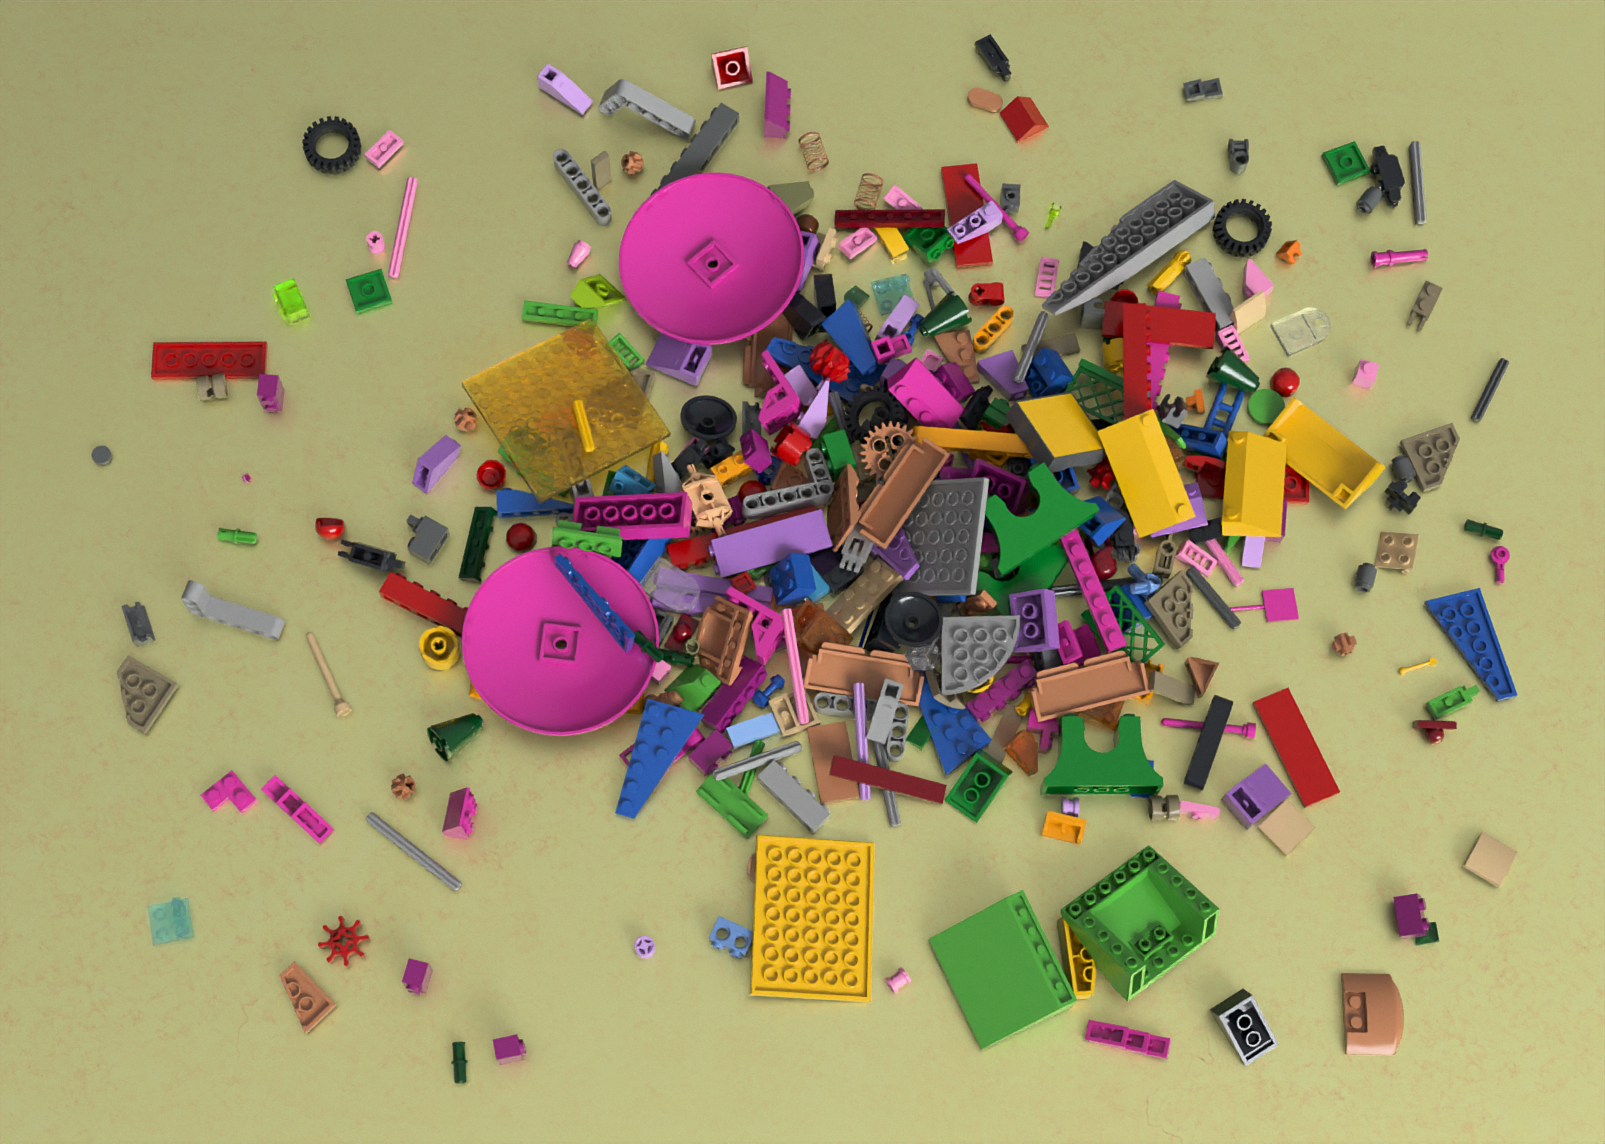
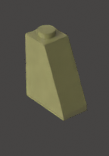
M809 181L768 185L767 187L782 199L793 215L807 208L814 198V191L810 187Z

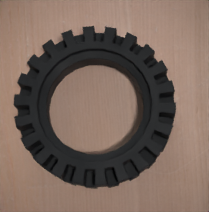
M328 116L327 121L320 118L319 124L314 121L312 123L313 128L310 126L307 128L308 133H304V139L302 140L303 150L311 166L314 165L317 171L320 169L321 173L325 174L327 170L332 175L334 170L337 171V174H340V169L343 168L346 172L349 170L348 165L353 167L355 165L354 160L357 162L359 160L358 155H361V142L355 127L353 128L352 123L348 122L347 124L344 118L340 121L339 117L336 116L334 120L331 119V116ZM337 132L344 135L349 141L346 152L340 157L333 159L320 156L315 149L318 139L326 133Z
M1238 199L1234 200L1233 204L1230 201L1219 210L1213 226V231H1215L1213 234L1214 239L1217 238V245L1222 244L1221 249L1224 251L1227 248V253L1230 255L1233 251L1236 257H1239L1240 253L1242 257H1247L1248 253L1250 256H1253L1255 251L1258 253L1265 247L1272 231V221H1269L1270 216L1269 214L1265 215V208L1260 210V204L1257 203L1254 206V201L1250 200L1249 204L1246 203V199H1242L1241 203H1239ZM1234 215L1249 216L1256 222L1259 233L1251 241L1242 242L1235 240L1226 229L1227 220Z
M870 386L865 387L866 392H863L862 389L859 390L860 395L857 397L854 394L852 396L854 401L849 400L847 403L849 408L845 407V424L853 437L862 444L867 443L863 437L870 438V435L868 433L869 430L863 429L860 426L859 415L862 409L871 402L880 401L890 406L891 412L889 420L885 424L886 427H888L889 421L892 422L894 427L897 422H899L900 428L904 425L902 421H905L903 414L905 411L902 403L883 386L880 389L878 386H873V390ZM881 440L876 441L874 443L875 446H880L879 442Z

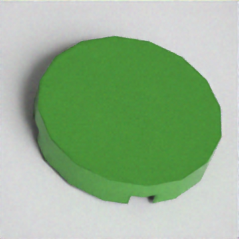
M1261 389L1251 395L1247 408L1250 418L1256 423L1270 425L1283 411L1285 403L1277 392L1271 389Z

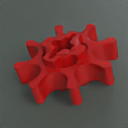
M1107 455L1101 463L1086 471L1092 477L1089 483L1094 488L1101 484L1105 489H1108L1111 480H1116Z
M339 916L340 925L337 929L331 930L327 925L323 926L324 931L330 933V938L327 942H319L318 946L321 949L325 947L332 949L331 955L326 959L328 963L331 964L335 957L342 956L344 958V966L348 968L350 966L348 958L351 954L356 953L361 958L365 957V954L358 950V945L362 941H369L370 937L368 935L358 936L356 934L357 928L362 925L359 920H356L352 927H345V919ZM343 938H346L348 941L343 946L340 942L343 941Z

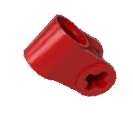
M1003 283L974 284L968 296L969 302L975 306H999L1004 304Z

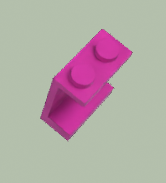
M1067 620L1058 624L1060 643L1058 651L1063 664L1075 662L1078 665L1084 666L1083 663L1086 659L1102 655L1092 629L1087 623L1075 630L1072 629L1070 622Z

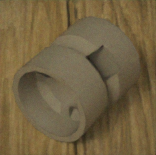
M224 373L213 374L211 378L208 375L196 377L200 401L210 400L213 396L216 398L228 397Z
M1161 795L1149 796L1148 812L1150 821H1162L1163 818H1166L1168 821L1179 820L1180 801L1178 795H1166L1165 798Z

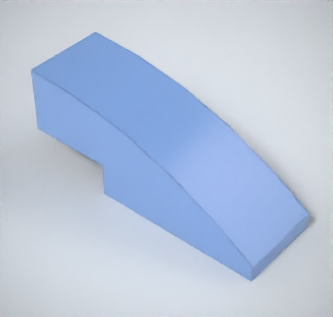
M774 713L758 716L726 728V733L733 745V749L749 743L753 744L756 740L761 741L781 732Z

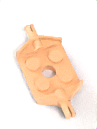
M694 464L688 465L686 468L690 478L681 486L680 492H687L693 503L692 511L697 519L696 526L714 528L719 538L726 536L722 525L731 516L733 511L715 475L697 473ZM707 494L711 496L712 500L704 499L703 495Z

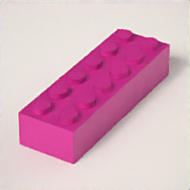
M687 492L575 497L573 522L582 523L581 531L596 533L597 526L620 529L619 536L623 537V540L689 537L693 503Z

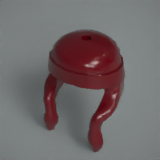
M1109 537L1104 541L1106 547L1095 553L1092 544L1087 539L1084 540L1085 547L1089 551V558L1100 582L1111 578L1117 572L1118 565L1116 559L1111 557L1112 544L1109 541Z

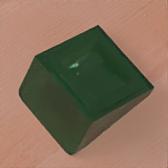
M856 285L844 294V300L854 301L859 309L870 297Z
M1436 922L1429 923L1430 929L1427 930V936L1415 937L1416 946L1439 942Z

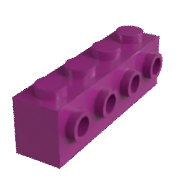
M745 655L740 661L742 669L732 685L723 683L701 712V714H705L701 720L703 724L712 730L717 729L721 734L724 733L726 728L730 727L733 719L742 711L743 706L752 698L755 690L765 681L767 672L760 663Z
M1026 659L993 683L988 689L966 703V709L978 723L981 721L982 723L992 716L991 713L995 710L1000 711L1007 705L1006 702L1010 699L1015 700L1022 694L1021 691L1025 688L1034 686V678H1036L1037 671Z

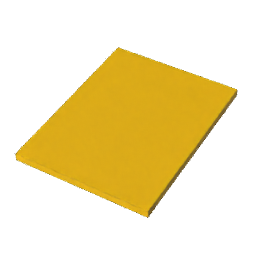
M756 835L750 995L854 1002L871 1001L874 883L873 842Z

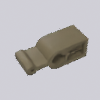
M1174 533L1166 534V540L1161 542L1156 552L1152 574H1161L1163 578L1167 579L1170 577L1176 554V544L1172 541Z

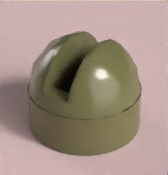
M688 639L683 644V650L690 655L696 654L700 649V644L695 639ZM687 645L693 647L694 649L691 650L690 648L687 647Z

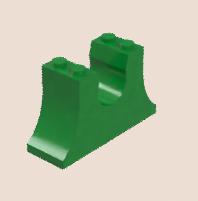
M1038 462L1032 465L1027 471L1025 478L1028 480L1030 492L1034 494L1037 500V510L1032 515L1027 517L1015 516L1007 509L1005 502L996 494L992 497L987 495L984 521L992 532L997 545L998 566L996 574L999 578L1096 516L1100 510L1096 503L1082 501L1068 493L1058 483L1044 462L1040 465Z
M1050 545L1015 568L1016 576L1009 581H997L989 574L978 571L976 592L985 590L997 602L994 608L984 612L989 616H1011L1009 594L1038 589L1050 590V587L1053 586L1068 564V559L1062 545Z
M1066 714L1061 717L1058 724L1057 762L1051 773L1043 779L1040 786V795H1158L1164 785L1163 777L1151 767L1144 753L1140 716L1124 714L1120 717L1113 736L1114 749L1105 753L1096 752L1087 745L1084 738L1085 727L1081 716Z

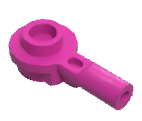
M1496 546L1492 549L1490 556L1493 564L1496 565L1497 583H1505L1504 564L1509 560L1510 553L1507 548Z

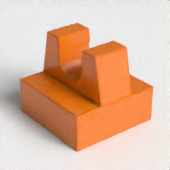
M1297 240L1286 241L1276 255L1279 259H1284L1288 264H1294L1296 261L1293 255L1297 257L1302 254L1299 249L1301 244Z
M1202 389L1194 390V396L1186 397L1187 409H1197V414L1205 413Z

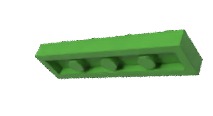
M524 300L521 318L524 321L596 330L598 310Z

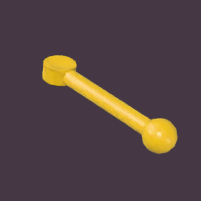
M1430 658L1427 662L1406 668L1400 667L1399 673L1405 674L1406 671L1426 665L1434 666L1437 660Z

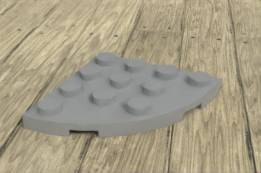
M1020 615L943 617V695H953L971 690L989 680L1002 668L1015 647L1020 629Z

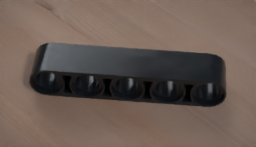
M1214 695L1193 753L1184 785L1203 791L1234 701Z

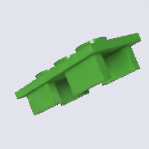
M562 520L558 521L557 527H553L552 547L561 546L567 549L576 547L583 551H593L601 555L621 558L623 537L619 536L620 529L597 526L596 533L581 531L582 523Z
M713 772L696 791L747 839L751 837L769 816L729 778L716 781L713 777Z

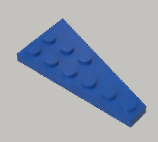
M773 337L765 351H769L774 361L790 370L801 365L811 382L817 386L823 380L822 376L815 374L812 368H810L809 360L810 353L814 348L813 346L808 345L807 347L796 344L793 341ZM849 359L848 369L851 372L847 373L848 379L842 380L841 383L830 381L829 393L837 391L840 400L848 403L849 400L853 402L852 396L854 394L857 397L860 395L858 391L861 390L860 386L862 384L877 385L887 364L878 366L877 372L873 375L865 376Z
M561 554L557 555L554 558L555 566L625 653H627L633 646L635 638L633 631L609 607L608 601L604 597H600L584 580L583 576L572 567L571 561Z
M1480 588L1425 601L1426 607L1496 701L1516 697L1517 692Z
M918 652L912 657L915 662L914 670L923 671L924 674L919 706L946 776L980 749L988 745L992 739L966 708L963 710L952 708L933 698L924 670L925 667L929 666V663Z
M647 699L615 813L631 818L637 816L705 714Z

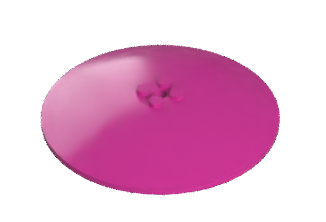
M729 173L691 175L671 182L656 191L632 216L625 229L619 251V272L623 289L639 316L651 327L670 338L699 345H718L741 340L762 330L773 322L784 311L795 295L804 266L802 235L798 223L788 206L764 185L752 179ZM712 261L718 263L715 268L708 267V264Z
M561 546L546 547L512 558L491 573L475 593L465 616L462 631V652L468 676L482 700L500 717L519 728L538 734L551 736L577 735L599 729L613 722L629 710L647 688L656 662L647 653H643L635 642H633L632 649L625 653L555 566L554 558L559 554L567 557L571 561L572 567L583 576L584 580L600 597H604L608 601L609 607L620 616L633 633L640 630L649 640H653L654 645L659 649L658 624L653 606L639 582L621 565L593 551H583L576 547L570 549ZM562 640L566 642L567 646L564 649H558L555 646L556 642Z

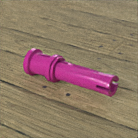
M1427 249L1401 252L1387 250L1386 252L1379 253L1372 251L1371 265L1376 268L1378 265L1392 266L1395 263L1427 261L1428 257L1425 256H1428Z

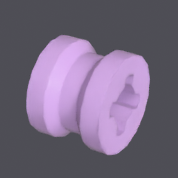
M1062 797L1061 814L1078 817L1079 798L1068 799L1067 797Z
M641 936L635 941V952L639 957L649 958L654 954L655 945L650 937Z

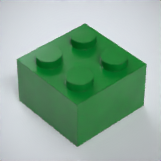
M844 429L823 435L820 450L823 453L832 482H836L845 466L850 464L855 470L856 462Z

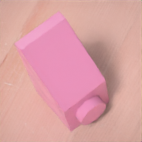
M1248 259L1243 272L1242 292L1247 300L1261 290L1267 296L1271 293L1274 286L1273 283L1251 259Z

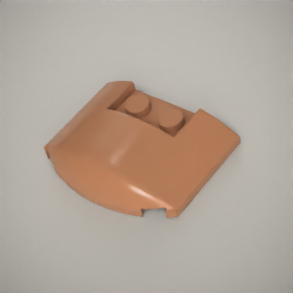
M850 464L845 466L833 485V500L828 505L827 528L832 545H835L832 549L834 552L840 549L862 513L858 511L859 505L856 500L858 494L856 487L860 480Z
M717 595L714 598L717 601L712 606L706 608L698 627L696 640L700 644V649L696 654L699 656L700 664L696 665L707 669L721 682L732 685L742 669L740 661L749 630H752L753 614L752 611Z
M1341 973L1345 1054L1395 1055L1403 1035L1404 1009L1400 992L1391 975Z

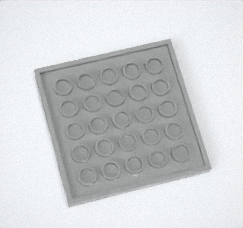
M982 477L932 481L902 525L920 567L908 580L903 579L895 587L899 589L900 594L905 592H920L927 596L976 594L989 479Z

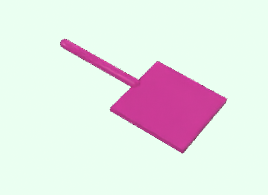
M1294 588L1262 590L1264 605L1230 607L1232 611L1265 608L1267 622L1299 619Z

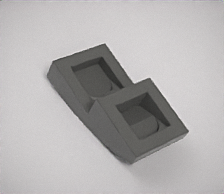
M1219 78L1201 82V79L1183 83L1187 101L1223 97Z

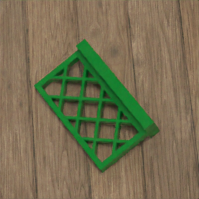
M1082 358L1073 376L1074 379L1069 383L1064 393L1078 390L1081 398L1077 399V401L1082 402L1083 405L1081 406L1085 412L1111 425L1119 423L1117 417L1124 415V411L1115 413L1113 405L1124 401V378ZM1082 373L1088 376L1090 382L1079 385L1077 379ZM1103 383L1106 390L1095 393L1093 384ZM1091 385L1093 394L1082 397L1080 389ZM1116 390L1120 391L1123 398L1112 401L1109 393ZM1108 394L1110 402L1099 405L1097 396ZM1095 397L1097 406L1093 408L1086 407L1084 401ZM1112 407L1114 414L1109 416L1102 415L1101 408Z
M1115 585L1105 595L1110 606L1120 607L1119 618H1115L1119 621L1121 632L1123 621L1132 622L1131 633L1122 632L1123 635H1130L1131 640L1130 646L1121 647L1110 651V653L1122 650L1130 657V661L1134 662L1136 661L1133 657L1134 650L1143 651V656L1140 661L1145 663L1166 644L1122 589ZM1114 592L1119 594L1120 604L1111 603V595ZM1124 608L1131 609L1132 619L1123 618ZM1089 609L1085 610L1081 614L1082 618L1102 641ZM1136 623L1143 624L1144 634L1135 633ZM1135 636L1144 637L1143 648L1134 647ZM1148 638H1154L1159 645L1154 649L1147 648Z

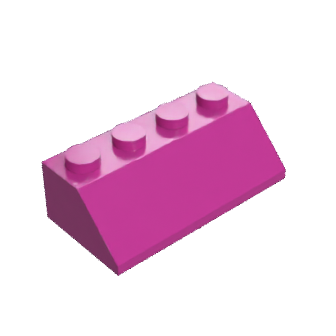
M917 357L887 379L888 390L922 426L952 429L965 410Z

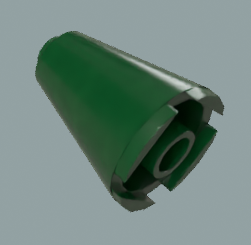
M954 291L949 292L919 322L920 327L918 329L923 337L931 338L972 322V318L967 317V313H969L968 308L958 295H953Z
M1225 346L1220 351L1222 356H1216L1212 362L1206 378L1247 393L1255 392L1260 385V382H1258L1259 377L1231 348Z
M471 713L431 725L427 728V734L431 744L435 743L437 754L444 761H449L483 730L482 725H484V722L480 715Z

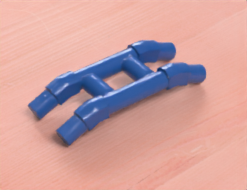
M1220 384L1203 428L1211 429L1212 425L1223 429L1222 432L1225 438L1228 439L1229 431H1231L1242 403L1244 392L1238 391L1233 405L1230 406L1222 402L1227 386ZM1219 409L1229 413L1226 422L1215 418Z

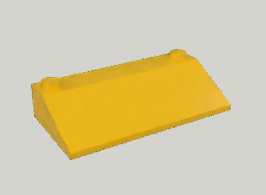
M1295 397L1290 400L1263 435L1264 437L1286 443V464L1344 509L1354 502L1385 469V466Z
M1154 409L1097 431L1139 538L1196 517Z
M1229 431L1222 511L1223 536L1281 537L1286 443L1248 431Z

